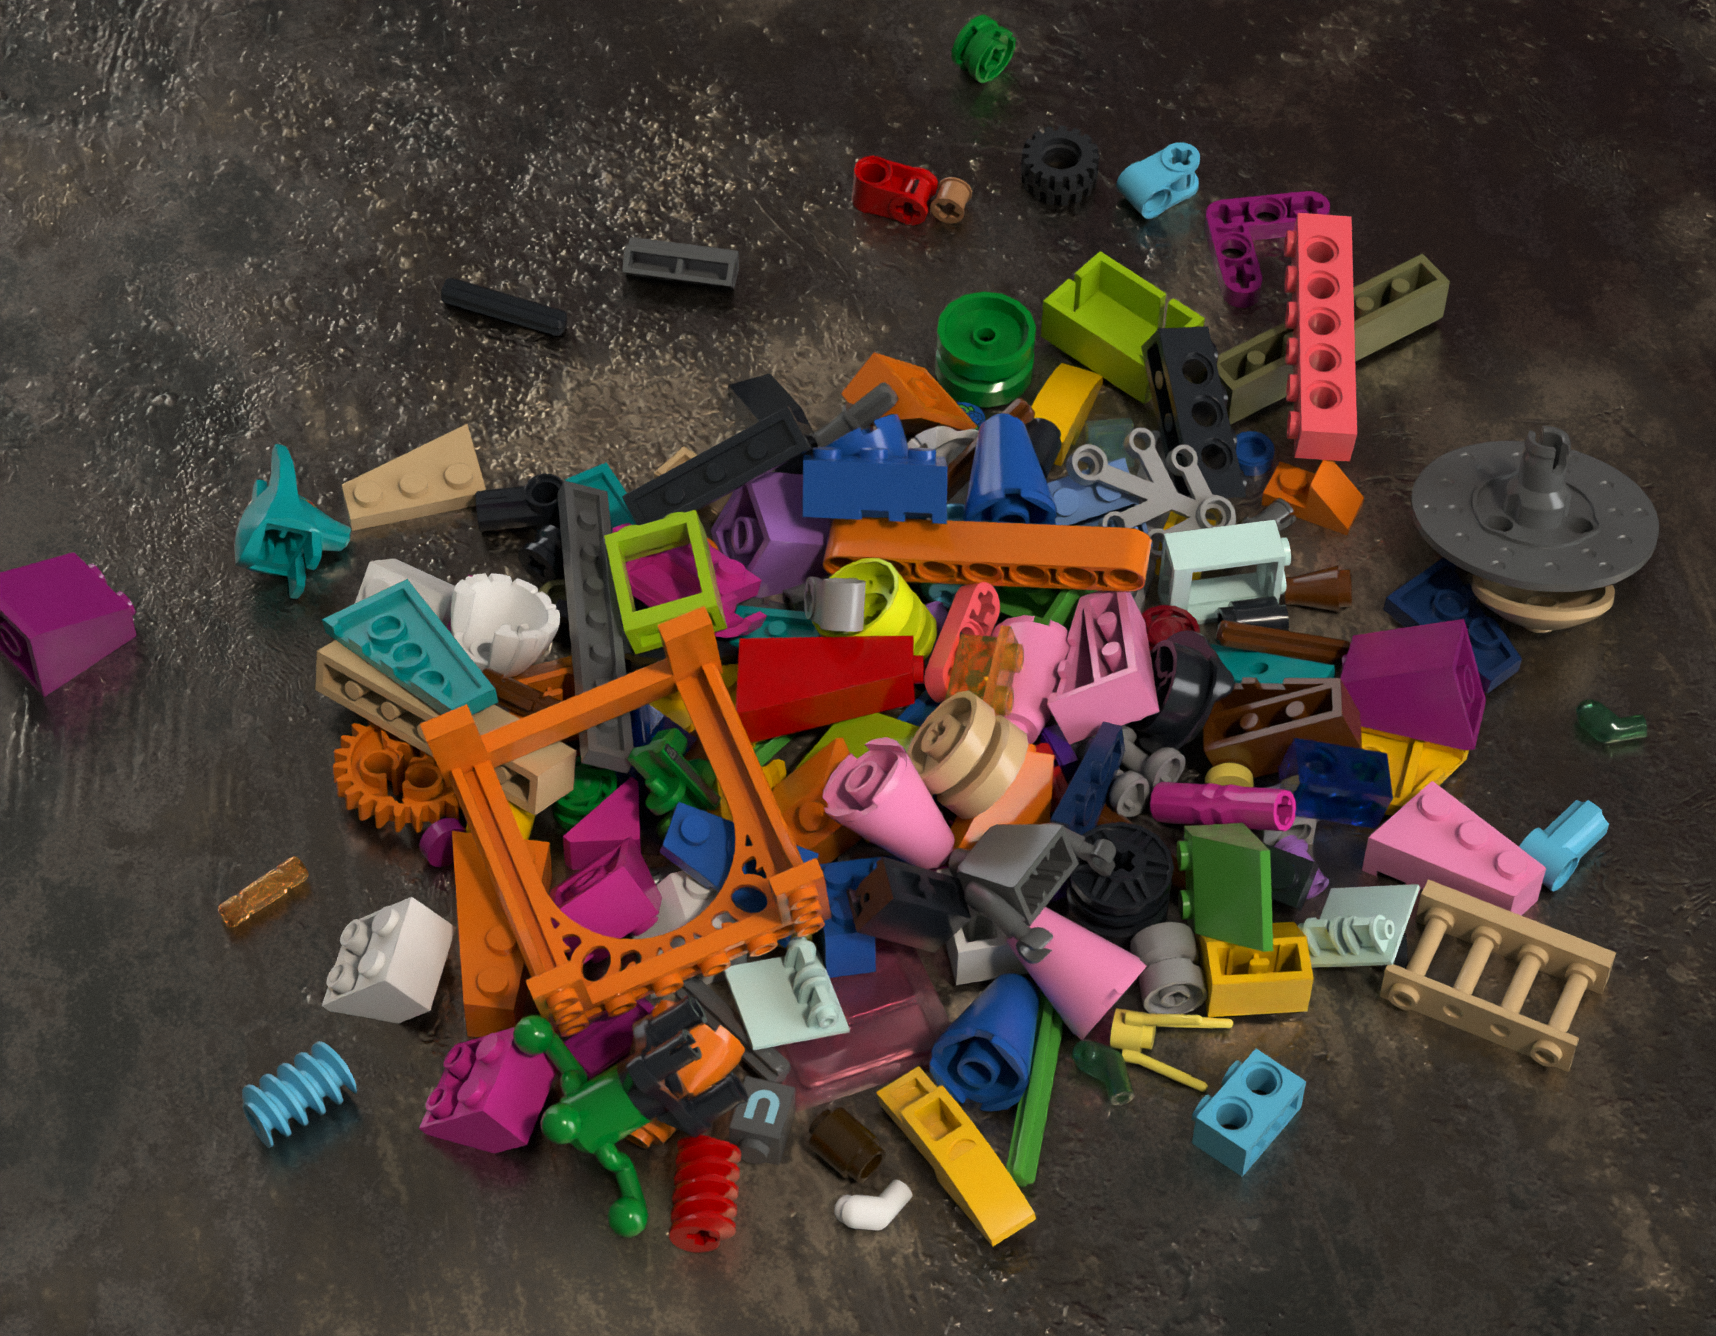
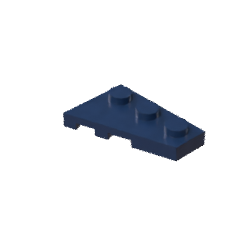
M1443 557L1387 596L1383 610L1405 628L1464 619L1483 690L1488 694L1518 672L1522 658L1495 619L1484 614L1476 602L1477 597L1473 593L1470 583L1464 585L1455 572L1456 565Z
M1103 721L1095 738L1091 737L1085 748L1084 758L1050 819L1051 822L1063 825L1080 835L1096 827L1125 753L1122 726Z

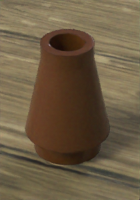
M1337 565L1294 577H1286L1287 588L1284 591L1286 605H1301L1337 612L1341 611V607H1352L1350 569L1339 570Z

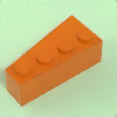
M452 831L467 1036L483 1037L491 1033L513 1028L522 1019L528 993V986L525 980L530 979L531 975L472 833ZM524 839L540 880L549 894L552 879L550 842Z

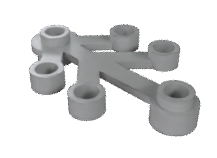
M1139 427L1130 432L1124 439V449L1129 456L1139 459L1149 481L1108 465L1107 457L1102 449L1092 444L1080 446L1068 457L1066 464L1067 472L1070 478L1077 484L1091 485L1098 482L1145 501L1121 513L1118 511L1107 513L1100 519L1097 527H1107V521L1113 520L1120 528H1134L1170 511L1188 518L1167 530L1155 528L1146 533L1150 538H1158L1162 543L1163 549L1164 534L1229 526L1236 523L1233 505L1226 498L1211 493L1197 465V453L1192 447L1184 444L1175 447L1166 457L1167 468L1171 473L1183 477L1192 498L1177 493L1155 449V437L1146 428ZM1134 436L1141 437L1145 441V450H1141L1134 445ZM1177 453L1183 454L1187 458V467L1178 464L1176 461ZM1078 461H1084L1089 465L1090 474H1083L1077 466ZM1206 512H1211L1216 516V526H1212L1206 520ZM1151 546L1149 559L1161 558L1162 550L1157 551Z

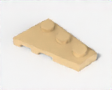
M468 424L342 484L343 498L352 531L476 506L477 491L486 490Z

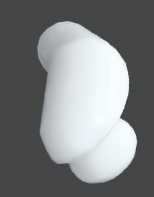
M894 1179L878 1197L857 1194L840 1197L835 1204L834 1213L839 1222L844 1223L847 1227L862 1230H882L908 1203L913 1194L906 1184Z

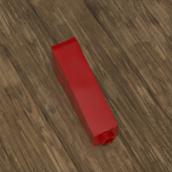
M913 636L739 638L736 711L750 743L915 704V684H924V655H914Z

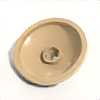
M1474 574L1472 578V591L1484 606L1505 620L1525 627L1528 631L1535 633H1548L1552 630L1568 629L1592 621L1608 611L1614 603L1615 589L1612 584L1584 591L1544 592L1506 586Z

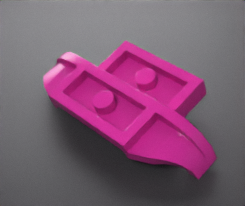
M628 522L613 528L612 533L618 532L621 528L632 524ZM708 541L727 629L714 632L715 636L729 638L748 635L762 626L767 615L759 611L742 618L734 612L738 603L757 596L762 580L746 570L745 566L739 561L730 559L712 547ZM691 544L626 562L632 595L649 607L702 593Z

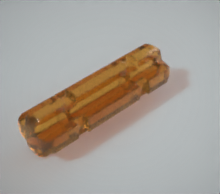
M293 856L278 865L277 871L274 869L239 891V896L234 895L221 903L217 908L218 912L230 928L235 927L248 919L250 912L252 914L257 913L287 893V887L293 888L306 880L309 873L303 862L297 856Z

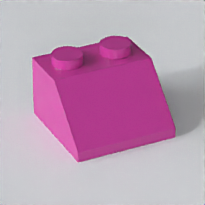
M631 836L551 889L549 894L556 906L577 924L595 933L619 939L630 932L634 936H638L651 928L658 920L657 914L659 913L662 896L637 844ZM551 920L554 929H556L559 926V924L556 921ZM577 937L563 939V942L571 949V952H566L570 959L574 950L582 943ZM595 949L588 954L584 963L591 959L596 964L607 958L610 953L606 949Z

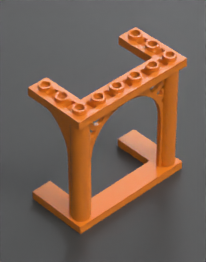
M705 606L657 625L666 659L488 733L479 734L467 704L420 723L427 744L447 787L452 786L531 975V978L525 981L541 1017L546 1018L552 1025L553 1031L556 1034L560 1033L562 1037L571 1036L585 1030L590 1025L589 1020L608 1013L609 1017L622 1015L636 1007V1000L653 993L657 997L669 995L682 988L684 980L702 973L704 977H709L721 973L731 966V960L747 953L751 957L766 954L778 946V940L796 933L797 937L813 934L825 926V920L832 918L825 877L817 858L803 863L720 675L723 673L713 624ZM679 691L733 817L735 852L732 866L716 898L702 913L684 926L663 935L643 939H619L604 936L590 931L571 920L556 906L546 892L494 768ZM747 837L750 838L753 846H746ZM751 859H755L756 872L764 870L766 878L755 874H744L743 866ZM744 887L757 889L766 896L767 906L764 910L757 913L745 912L737 908L733 903V893ZM724 913L729 914L737 921L735 923H722L721 929H716L712 925L713 920ZM551 920H554L559 924V926L556 929H554ZM577 937L582 943L574 950L571 960L568 961L565 953L571 952V949L563 942V939ZM679 937L685 940V944L674 949L671 947L673 939ZM598 948L606 949L611 956L607 973L597 981H588L584 978L582 972L584 960L593 950ZM635 952L641 956L640 963L636 964L635 961H632L621 971V959L624 955Z

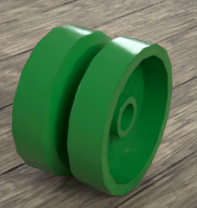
M984 291L963 295L949 303L939 316L936 338L935 373L939 384L957 401L985 408L1005 405L1022 396L1031 384L1034 364L1036 325L1031 312L1018 300L1001 293Z

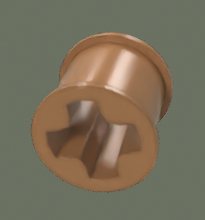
M947 177L940 181L936 199L932 201L930 209L938 220L953 224L963 219L964 208L971 199L972 190L965 181L955 177Z

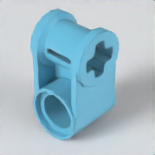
M1177 142L1170 144L1152 156L1128 166L1117 180V190L1144 218L1151 219L1157 217L1166 209L1191 198L1197 193L1199 181L1195 170L1200 164V153L1197 148L1188 143Z

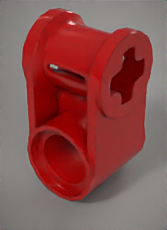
M879 156L863 157L858 160L854 168L852 203L854 207L863 213L898 220L906 225H918L926 219L928 214L927 202L929 198L936 194L939 186L938 180L934 174L921 167L907 166ZM915 180H919L917 188H915ZM913 204V211L909 212V208Z

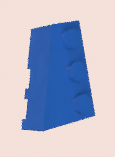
M836 447L813 448V455H803V517L860 520L862 517H888L889 521L904 522L905 518H932V523L947 524L948 466L945 457H936V449L910 448L908 449V456H889V449L861 448L860 456H841V448Z

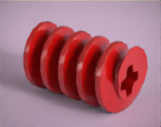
M699 1135L696 1138L687 1136L677 1141V1170L674 1173V1186L676 1188L672 1194V1204L674 1207L671 1209L672 1226L669 1228V1240L676 1247L684 1251L706 1253L716 1250L720 1246V1241L729 1239L736 1233V1224L732 1219L737 1215V1205L733 1201L739 1194V1189L735 1182L740 1179V1168L737 1164L741 1161V1150L730 1142L706 1135Z

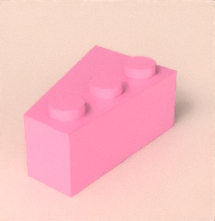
M1095 591L1080 597L1067 637L1070 650L1067 659L1060 661L1057 670L1061 678L1056 693H1050L1047 703L1069 744L1095 736L1103 721L1122 726L1130 722L1140 721L1146 716L1159 712L1146 624L1131 593Z
M1431 781L1368 837L1362 871L1374 876L1379 871L1405 882V885L1418 884L1420 886L1418 894L1421 889H1424L1429 879L1522 916L1538 901L1546 867L1435 782Z

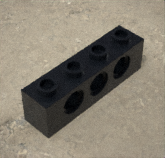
M1208 326L1159 328L1141 346L1165 459L1168 453L1178 445L1184 444L1192 447L1197 453V465L1211 493L1226 498L1235 507L1246 497L1247 482L1244 472L1239 467L1236 453L1237 436L1235 430L1230 426L1226 408L1228 401L1227 391L1220 382L1217 368L1218 351L1216 345L1211 341ZM1184 374L1191 379L1192 383L1185 378ZM1193 416L1200 421L1201 425L1194 420ZM1177 453L1176 461L1178 464L1187 467V458L1183 454ZM1202 459L1206 460L1211 468L1207 467ZM1168 469L1169 477L1177 493L1192 498L1183 477L1171 473ZM1206 512V513H1205V515H1211V514H1213V513H1211V512Z

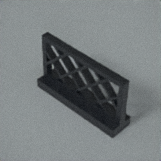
M787 406L623 495L622 498L637 525L663 519L674 512L698 511L811 450L812 448L808 441L816 437L810 426L798 422L791 408Z

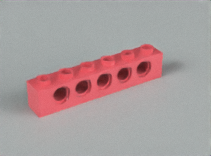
M1298 213L1294 231L1287 230L1284 241V257H1289L1292 260V266L1287 265L1284 282L1285 293H1292V301H1288L1286 305L1285 328L1293 329V338L1288 337L1285 356L1286 365H1293V374H1289L1287 378L1286 401L1294 402V411H1289L1287 439H1294L1295 458L1350 462L1357 437L1352 217Z

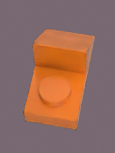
M1322 460L1316 474L1280 461L1263 492L1261 505L1267 507L1277 498H1281L1289 503L1293 509L1291 514L1297 518L1348 535L1363 505L1364 496L1332 460Z

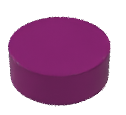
M455 818L441 819L429 826L422 835L419 848L431 865L445 867L454 863L452 831L466 832L465 827L459 820Z

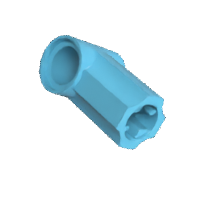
M1576 800L1544 831L1538 827L1530 832L1519 847L1546 867L1542 884L1554 892L1567 882L1576 869L1579 859L1607 833L1609 823L1605 820L1602 810L1589 800L1586 802Z

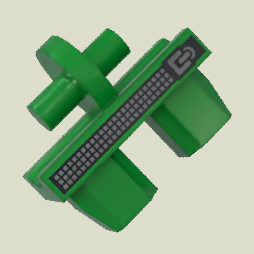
M677 728L657 732L650 744L633 748L627 758L646 779L645 785L651 790L646 800V806L655 815H662L668 811L674 813L678 802L697 809L707 808L710 811L715 810L722 798L712 788L716 776L711 764L700 758L687 761L682 756L688 746V739Z

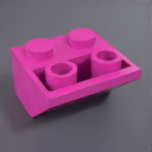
M515 1027L458 1043L445 1057V1069L437 1088L426 1101L425 1107L427 1111L419 1129L426 1135L494 1154L525 1146L528 1144L558 1069L545 1052L536 1056L521 1052L515 1045L513 1038Z

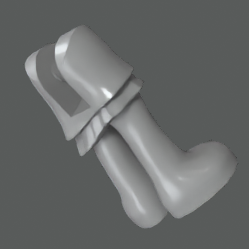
M1051 715L1046 723V727L1058 724L1053 715ZM1125 724L1122 725L1125 753L1121 764L1128 771L1124 773L1118 769L1109 791L1108 800L1112 809L1118 815L1122 814L1125 817H1131L1141 813L1146 808L1149 795L1151 796L1154 787L1158 783L1177 782L1184 771L1186 762L1185 757L1175 748H1160L1151 756L1147 755L1134 744L1138 735L1132 728L1126 727ZM1091 737L1070 744L1078 758V767L1084 758L1085 748Z

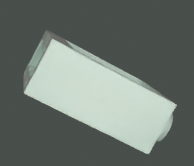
M1275 520L1164 534L1158 583L1161 605H1172L1187 610L1196 618L1198 625L1217 622L1218 608L1227 607L1230 601L1275 596L1279 604L1280 595H1284V591L1287 588L1284 566L1291 564L1289 541L1286 537L1280 538ZM1257 564V569L1254 573L1192 580V573Z

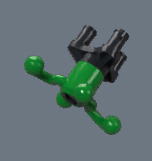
M691 994L686 995L684 999L655 1017L649 1014L633 1023L634 1037L629 1056L588 1082L585 1070L560 1037L553 1031L552 1025L546 1018L531 1014L523 1017L515 1025L513 1038L515 1045L521 1052L533 1056L545 1052L562 1074L560 1086L564 1096L561 1098L560 1103L550 1106L543 1113L541 1120L542 1133L549 1141L555 1144L565 1145L571 1142L579 1152L596 1155L598 1161L605 1169L615 1173L622 1197L618 1198L609 1207L607 1219L609 1227L621 1237L631 1238L639 1235L646 1228L649 1216L634 1164L627 1154L618 1151L615 1143L655 1119L696 1138L711 1129L712 1121L740 1104L748 1102V1094L744 1085L732 1072L696 1095L689 1093L677 1071L702 1058L699 1047L691 1048V1045L696 1043V1040L689 1032L707 1023L704 1010L696 998L693 999Z

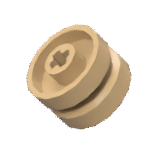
M967 690L957 692L943 701L927 717L916 732L907 749V754L931 795L937 794V801L961 819H969L988 810L1003 796L1012 784L1025 760L1028 740L1027 734L1002 715L995 716L994 709Z

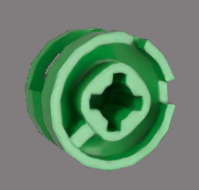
M984 14L976 16L965 25L957 36L951 50V60L959 69L968 71L970 76L978 82H990L1006 68L1011 60L1016 47V38L1012 36L1013 32L1005 27L998 26L997 21Z
M581 756L576 757L575 766L578 767L575 768L573 790L551 804L554 819L569 831L618 789V781L614 770L597 766L594 767L601 770L592 769V765L581 763Z

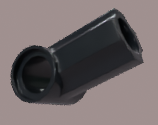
M540 474L531 478L525 486L477 491L476 508L480 532L529 526L537 532L543 525L547 524L560 529L557 493L564 481L553 474Z

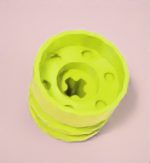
M862 558L845 565L829 577L857 578L858 580L866 581L864 624L862 631L846 632L821 629L820 625L812 621L822 637L913 636L914 655H924V660L928 657L937 638V621L890 562L880 558Z

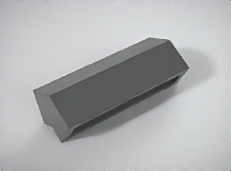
M630 237L629 243L625 247L622 273L626 276L734 290L739 271V251Z

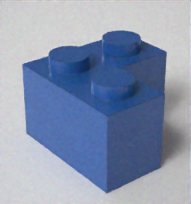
M895 855L819 864L825 877L832 917L825 920V926L818 931L822 960L829 978L876 972L875 937L856 931L846 891L848 889L856 890L859 884L877 868L876 862L882 857L908 864L907 862Z

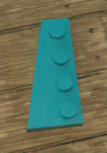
M408 579L322 619L326 634L441 714L467 704L471 715L498 703L494 686Z

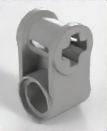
M808 577L804 592L806 618L817 623L821 629L862 631L866 581L858 580L857 578H825L822 580L818 577Z

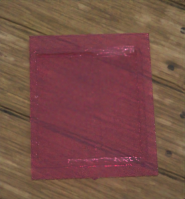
M875 938L876 972L830 978L849 1026V1033L774 1046L791 1065V1071L781 1084L796 1087V1112L896 1080L918 1066L922 1070L930 1069L929 1063L932 1059L931 1051L933 1045L951 1023L939 1000L938 992L935 991L915 947Z

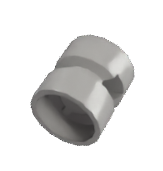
M1176 922L1158 923L1144 928L1133 937L1130 944L1131 953L1139 957L1147 965L1139 975L1138 984L1144 1008L1148 1013L1185 1014L1203 1004L1207 999L1208 990L1202 967L1196 965L1199 960V953L1194 933L1189 926Z

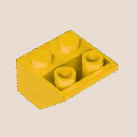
M1295 922L1272 923L1273 951L1265 952L1195 934L1199 964L1202 967L1208 990L1207 999L1205 1000L1208 1017L1308 1011L1314 978L1307 937Z

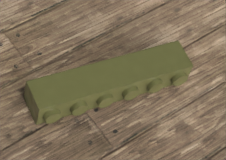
M1423 253L1353 288L1355 361L1443 318L1450 281ZM1285 322L1218 355L1217 368L1220 382L1227 391L1228 401L1226 408L1230 425L1286 397L1287 378L1289 374H1293V365H1286L1285 361L1288 337L1293 338V329H1286Z

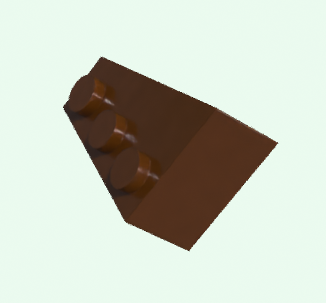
M1243 677L1241 683H1235L1232 693L1221 701L1214 703L1208 720L1203 727L1204 753L1212 766L1215 767L1223 763L1240 764L1251 771L1253 778L1362 751L1360 712L1341 678H1284L1283 683H1259L1256 677Z

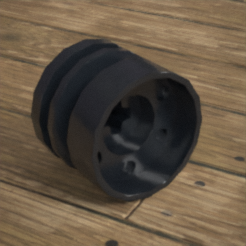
M1125 822L1101 824L1085 832L1082 836L1086 837L1085 841L1092 845L1100 839L1111 841L1116 849V854L1113 858L1115 867L1110 876H1102L1092 869L1087 861L1076 857L1079 864L1067 878L1068 886L1064 911L1067 919L1131 953V940L1138 932L1146 927L1165 923L1167 920L1174 872L1172 856L1161 838L1143 826Z

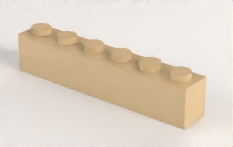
M334 640L317 651L316 691L433 757L420 723L442 715L338 641ZM496 705L489 706L472 715L480 735L519 720L516 716ZM558 741L495 767L494 770L506 799L533 815H537L573 790L577 751Z

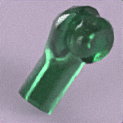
M1593 699L1582 701L1576 708L1578 723L1601 743L1610 744L1647 737V723L1642 714L1619 718L1605 705Z
M1088 1039L1081 1040L1075 1044L1072 1050L1074 1062L1084 1073L1105 1082L1111 1104L1124 1105L1134 1099L1135 1094L1126 1063L1120 1052Z

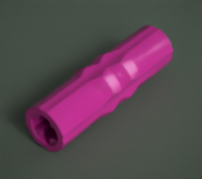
M1160 782L1152 791L1150 809L1153 818L1161 823L1185 825L1244 823L1249 829L1287 831L1295 820L1296 801L1293 794L1285 789L1242 787L1232 784Z

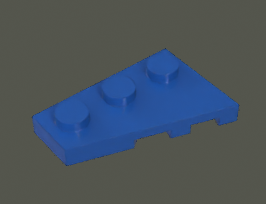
M678 802L660 853L707 889L713 888L719 893L728 877L735 852L734 822ZM747 837L746 846H753L750 838ZM796 845L803 863L818 858L819 853ZM751 859L743 866L744 874H755L766 878L764 870L756 872L755 859ZM740 888L732 895V901L736 907L745 912L757 913L764 910L767 906L766 896L754 888ZM791 935L783 939H780L777 942L781 946L786 948L790 941Z

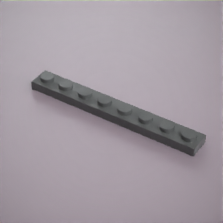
M564 481L557 496L575 696L625 676L626 668L620 609L604 535L612 533L608 492ZM630 712L579 732L581 763L623 773L629 772L632 764L627 758L634 748Z

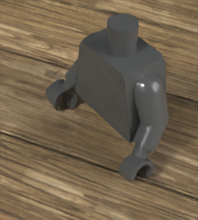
M1055 822L1045 824H996L985 832L972 850L964 848L955 849L949 859V870L953 877L959 878L964 889L965 902L968 906L989 919L1008 938H1016L1018 940L1016 948L1020 956L1026 962L1036 964L1052 951L1044 947L1053 939V935L1044 928L1034 927L1031 929L1029 926H1031L1079 864L1076 857L1087 861L1090 867L1100 875L1110 876L1115 867L1113 858L1116 854L1114 844L1106 839L1097 840L1092 845L1085 841L1086 837Z

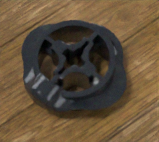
M1189 630L1173 634L1168 639L1156 644L1150 651L1159 712L1146 716L1140 721L1128 723L1129 727L1138 735L1137 738L1141 746L1150 753L1166 747L1178 750L1183 745L1190 743L1204 727L1214 703L1226 698L1233 692L1235 686L1232 673L1222 663L1208 640L1202 634Z

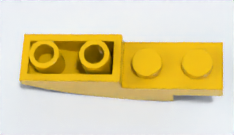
M918 1066L876 1092L881 1107L934 1168L937 1181L992 1246H995L1036 1220L1033 1209L1003 1163L943 1085L937 1088Z

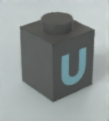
M746 1076L743 1085L748 1094V1102L740 1104L735 1108L729 1127L730 1143L736 1145L741 1150V1159L753 1164L766 1162L780 1166L796 1114V1087Z

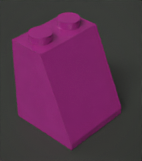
M74 552L0 572V653L43 697L136 637L132 617L136 614V611L130 599L122 591L115 593L107 585V581L99 568L93 563L87 565Z
M1464 619L1353 635L1348 654L1342 657L1343 670L1340 678L1360 712L1361 727L1465 751L1475 749L1486 697Z

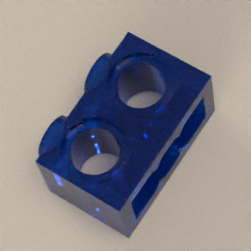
M1294 738L1278 769L1280 789L1289 790L1295 798V816L1376 829L1393 799L1387 753Z

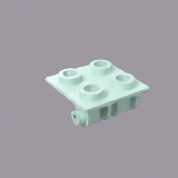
M1418 884L1331 888L1320 919L1310 917L1304 923H1299L1298 925L1307 937L1312 968L1393 965L1420 886Z
M805 936L794 937L789 941L786 956L733 965L723 971L753 1050L844 1034L850 1031L819 950H816L815 944L812 941H808Z

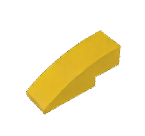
M1061 363L1053 371L1031 406L1035 412L1034 418L1049 420L1060 430L1062 445L1054 462L1058 466H1062L1071 444H1076L1104 382L1103 376L1095 372Z

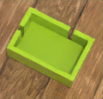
M1100 251L1075 273L1074 281L1070 278L1067 279L1043 300L1041 337L1145 405L1152 398L1141 346L1159 328H1163L1166 293ZM1174 298L1168 302L1165 328L1204 326V317Z

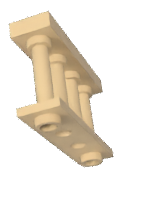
M1428 879L1421 893L1415 922L1426 927L1406 969L1395 964L1387 965L1379 997L1389 1000L1398 1008L1414 1010L1529 1056L1543 1066L1557 1067L1568 1072L1579 1041V1037L1567 1033L1585 990L1588 989L1602 995L1609 980L1616 952ZM1444 934L1473 944L1453 987L1425 977ZM1492 952L1519 962L1500 1006L1472 995ZM1538 971L1567 981L1548 1025L1519 1014Z

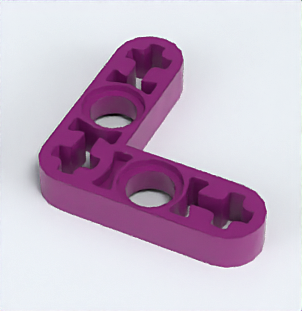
M1314 191L1223 199L1214 201L1208 206L1205 214L1204 232L1224 301L1237 308H1247L1258 302L1262 289V273L1253 241L1285 237L1287 230L1294 231L1298 213H1308L1310 211L1311 214L1329 215L1330 203L1325 196ZM1262 212H1269L1276 215L1278 219L1273 222H1264L1259 220L1256 215ZM1235 248L1243 252L1244 256L1233 259L1226 257L1222 251ZM1242 274L1241 279L1244 288H1241L1239 283H1235L1236 275Z

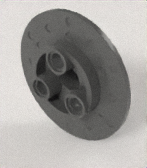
M1542 426L1539 443L1535 441V432L1530 430L1525 441L1483 442L1455 449L1428 464L1414 483L1410 505L1411 514L1416 528L1425 541L1437 553L1461 569L1506 586L1544 592H1575L1604 587L1619 582L1637 572L1651 558L1656 548L1659 520L1657 512L1645 492L1616 468L1592 456L1571 450L1570 437L1566 432L1556 427Z

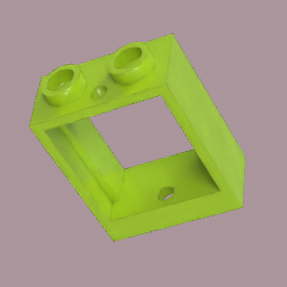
M696 510L674 512L657 521L643 525L625 526L618 532L604 535L624 632L635 654L663 647L657 625L702 606H705L714 632L727 629L706 533ZM691 544L702 593L636 611L626 562Z

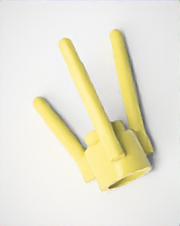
M1116 1008L1111 1029L1110 1048L1122 1050L1121 1062L1139 1064L1181 1084L1205 1092L1208 1089L1207 1083L1142 1054V1049H1152L1156 1027L1231 1028L1233 1021L1229 1018L1184 1014H1147Z

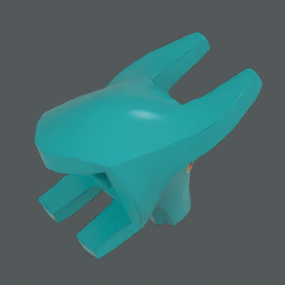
M275 444L272 449L269 484L267 486L266 481L256 479L253 485L251 503L244 510L236 528L235 565L260 574L287 577L290 598L298 599L305 588V564L307 569L315 570L321 560L322 551H342L350 541L351 528L332 519L320 511L310 500L298 494L294 463L289 450L284 445Z

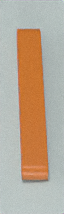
M862 517L860 520L834 519L829 531L823 567L826 572L833 575L845 565L862 558H880L890 562L906 582L964 585L987 582L992 586L1131 592L1140 590L1145 586L1152 540L1146 533L1140 530L1120 527L947 520V524L932 523V520L905 519L904 522L889 521V518Z

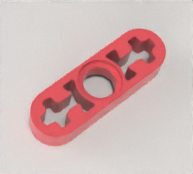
M987 582L961 586L954 597L924 675L926 690L929 696L938 703H942L957 692L967 691L971 688L1000 613L999 596L995 588ZM960 631L965 639V653L960 645Z

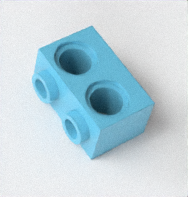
M1256 1048L1243 1063L1237 1060L1230 1066L1222 1080L1221 1085L1223 1087L1214 1097L1209 1094L1206 1095L1195 1108L1191 1118L1195 1122L1192 1144L1241 1177L1244 1176L1301 1109L1306 1085L1305 1080ZM1252 1090H1262L1268 1094L1258 1095L1253 1093ZM1231 1124L1238 1127L1239 1129L1229 1130L1222 1127L1221 1125Z

